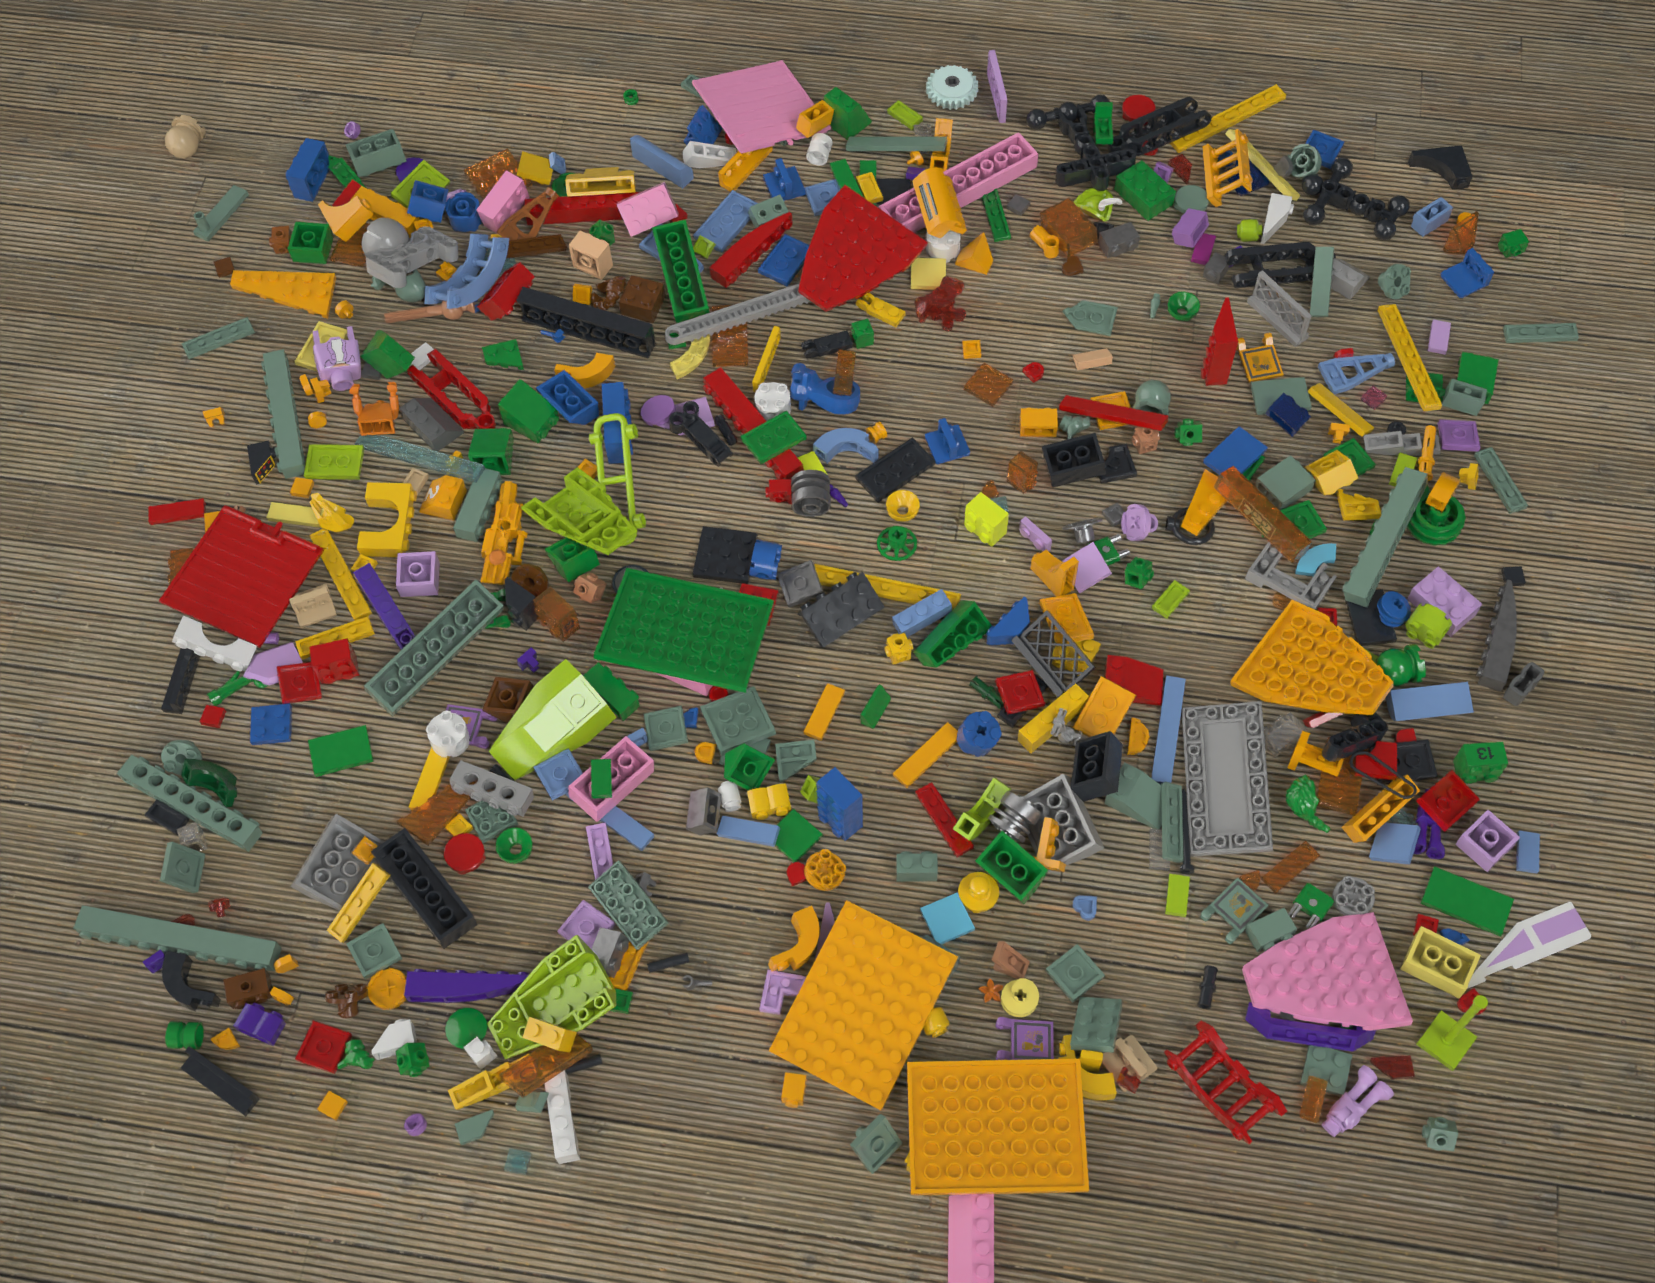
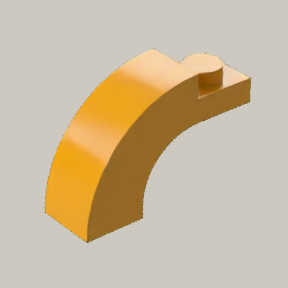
M596 353L594 359L589 364L581 367L556 364L554 369L555 375L565 370L584 389L591 388L602 383L611 375L615 368L614 356Z

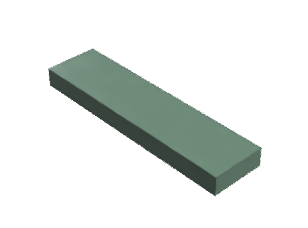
M1316 247L1310 306V315L1312 317H1329L1334 247Z
M248 317L181 344L188 359H192L255 332Z
M1576 323L1504 325L1503 327L1506 343L1577 341L1579 338Z
M1489 447L1475 452L1474 457L1509 514L1526 509L1528 504L1494 449Z
M1165 781L1161 784L1162 858L1181 863L1183 862L1182 786Z

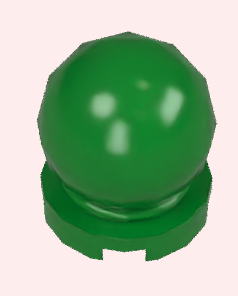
M1416 644L1406 645L1404 650L1390 648L1383 651L1376 659L1375 664L1377 666L1380 665L1384 674L1390 677L1393 681V686L1399 687L1406 684L1409 680L1414 684L1423 682L1421 678L1426 677L1425 660H1420L1418 652L1421 649Z

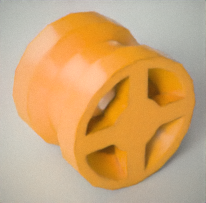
M879 421L873 427L869 426L866 428L869 440L874 444L878 443L879 439L887 438V431Z

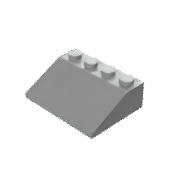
M1062 774L1023 796L1034 804V808L1042 814L1036 825L1026 822L1024 826L1030 831L1028 838L1037 856L1044 817L1057 821L1059 834L1055 837V854L1051 859L1068 865L1104 849V846L1084 802L1071 789L1072 778Z
M335 814L331 817L290 887L340 911L371 864H377L375 858L372 859L369 865L365 864L354 856L352 851L364 836L378 846L384 843V841L340 815Z

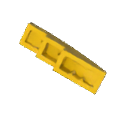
M528 1053L512 1063L506 1062L489 1072L485 1070L449 1089L448 1092L455 1109L459 1110L514 1087L538 1075L539 1071L532 1055Z

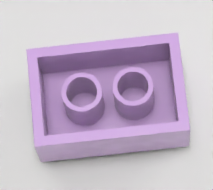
M1439 566L1412 588L1407 599L1415 607L1419 604L1424 606L1426 603L1446 613L1445 618L1447 620L1450 618L1452 621V626L1446 633L1450 637L1475 617L1482 606L1481 602Z

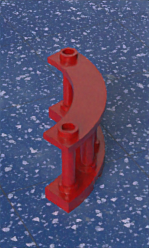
M1201 1020L1195 1025L1199 1031L1198 1037L1177 1055L1166 1049L1164 1051L1168 1058L1166 1062L1173 1071L1179 1074L1209 1111L1231 1130L1232 1135L1238 1141L1242 1139L1250 1145L1253 1142L1247 1133L1250 1128L1269 1112H1275L1282 1117L1287 1112V1109L1279 1095L1268 1089L1261 1082L1256 1084L1249 1078L1250 1072L1237 1059L1233 1061L1225 1052L1228 1047L1217 1034L1214 1027ZM1203 1044H1208L1213 1051L1212 1057L1190 1074L1182 1062ZM1217 1063H1222L1229 1070V1076L1207 1094L1196 1081ZM1234 1082H1240L1247 1089V1093L1226 1111H1223L1213 1100ZM1252 1099H1258L1263 1104L1261 1108L1242 1124L1232 1118Z

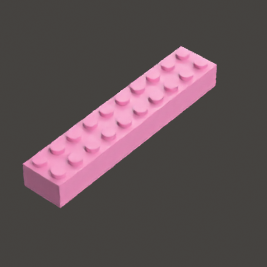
M1018 132L944 171V175L952 179L958 203L962 208L981 198L984 194L986 195L994 191V189L1037 168L1038 153ZM914 188L879 206V209L914 233L926 227Z

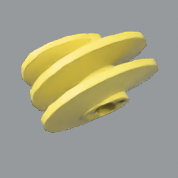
M1026 978L1010 981L1004 986L1001 993L1003 1009L1014 1017L1031 1015L1036 1010L1039 1002V992L1036 985ZM1017 995H1021L1023 1000L1019 1001Z

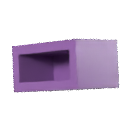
M1188 208L1172 230L1174 243L1193 248L1209 226L1207 212Z

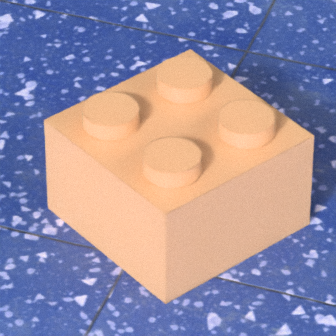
M579 231L570 242L569 250L573 267L602 280L613 266L609 243L582 231Z

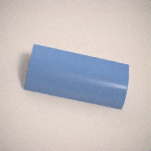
M640 135L630 138L632 155L638 161L682 189L694 179L693 170L688 165Z
M1468 682L1390 690L1386 696L1388 711L1393 721L1474 713Z

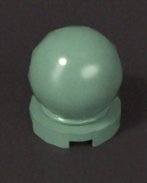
M1148 380L1138 387L1135 394L1136 403H1134L1133 408L1169 416L1168 407L1171 402V391L1160 380Z

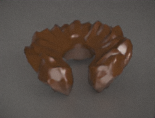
M615 276L596 284L597 291L603 294L606 293L607 296L602 298L595 292L592 293L591 301L593 307L605 311L609 307H614L617 303L616 300L620 298L619 295L624 291L623 287L626 285V279L622 276Z

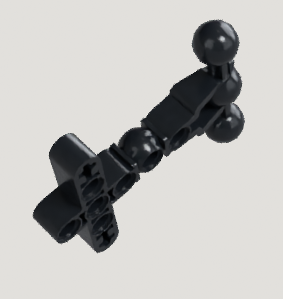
M1098 94L1091 99L1090 103L1080 105L1079 103L1075 104L1066 101L1059 108H1054V111L1045 113L1041 109H1033L1027 114V125L1033 130H1040L1048 121L1058 119V125L1062 134L1070 138L1074 144L1075 151L1080 155V160L1062 163L1056 167L1055 182L1058 186L1066 187L1091 181L1096 190L1104 191L1109 186L1110 176L1119 175L1135 165L1136 152L1134 150L1124 149L1101 155L1095 145V140L1087 131L1086 113H1095L1096 102H1110L1105 95ZM1078 118L1079 123H1073V121Z

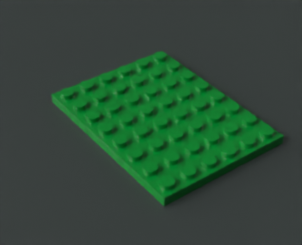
M626 568L596 646L594 659L746 693L772 612L774 600Z

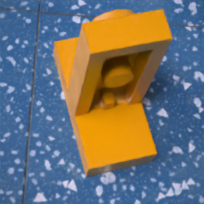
M1302 730L1287 768L1295 771L1300 762L1338 776L1344 759L1336 762L1326 760L1322 756L1323 749L1308 744L1307 741L1310 733Z
M1044 817L1037 857L1034 858L1048 870L1065 872L1066 864L1051 859L1055 854V837L1059 834L1058 822L1052 818Z

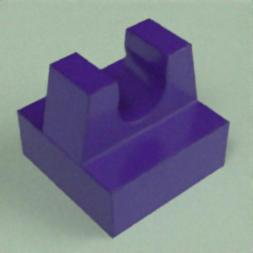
M532 647L517 659L518 667L522 671L528 668L533 673L539 669V663L536 660L537 652Z

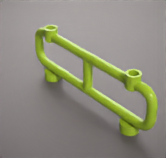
M620 413L603 415L596 420L593 429L594 433L589 434L591 445L595 444L598 483L603 486L606 492V485L626 482L629 523L637 532V529L646 527L644 514H636L629 441V439L638 438V429L635 424L628 425L627 419ZM618 420L621 424L625 474L605 478L601 426L605 422ZM635 535L629 541L624 543L622 546L631 544L633 541H635L637 535Z

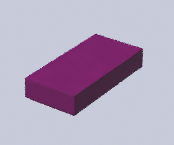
M1202 234L1195 245L1191 262L1202 265L1208 263L1216 240L1215 235Z

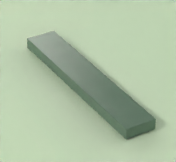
M849 137L846 151H945L948 141L947 137Z

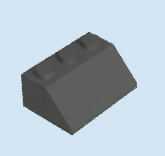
M413 398L399 408L403 420L435 453L464 433V430L432 398Z

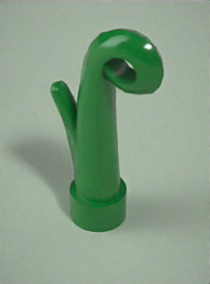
M236 671L229 681L217 690L214 689L207 693V696L213 706H217L223 703L224 699L253 681L258 688H265L268 685L255 679L244 678L243 676L238 678L240 671Z

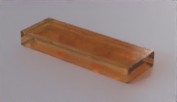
M1304 841L1266 873L1261 880L1277 894L1316 861L1320 854L1307 841Z

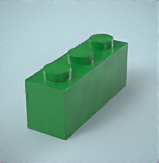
M598 662L583 677L607 703L612 712L620 720L624 721L640 707L639 696L634 690H628L622 679L619 677L616 679L607 666L603 667Z

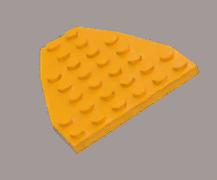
M1294 600L1290 601L1230 681L1231 686L1264 702L1327 713L1373 715L1393 688V681L1384 674L1380 665L1377 666L1374 663L1372 656L1352 637L1348 638L1343 633L1342 628L1336 627L1330 622V618L1326 614Z

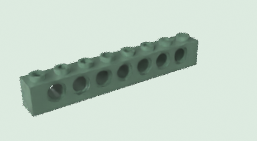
M131 755L117 772V775L123 782L153 799L163 802L190 820L248 853L263 834L259 828L260 824L254 819L249 818L247 820L243 818L244 815L238 810L233 809L231 811L227 809L228 807H225L220 800L217 802L213 801L212 797L206 792H197L194 786H187V784L181 783V780L174 774H170V776L165 774V770L158 765L154 767L149 765L150 762L141 756L137 758ZM226 817L223 821L219 822L221 818ZM238 826H242L239 830L235 831Z

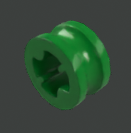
M629 89L624 92L623 98L627 105L638 103L639 97L636 90Z

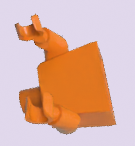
M387 382L389 384L387 389L390 392V403L378 400L376 403L366 404L364 407L359 396L360 384H353L349 392L353 395V409L359 417L358 426L361 436L395 434L394 420L399 415L396 382Z

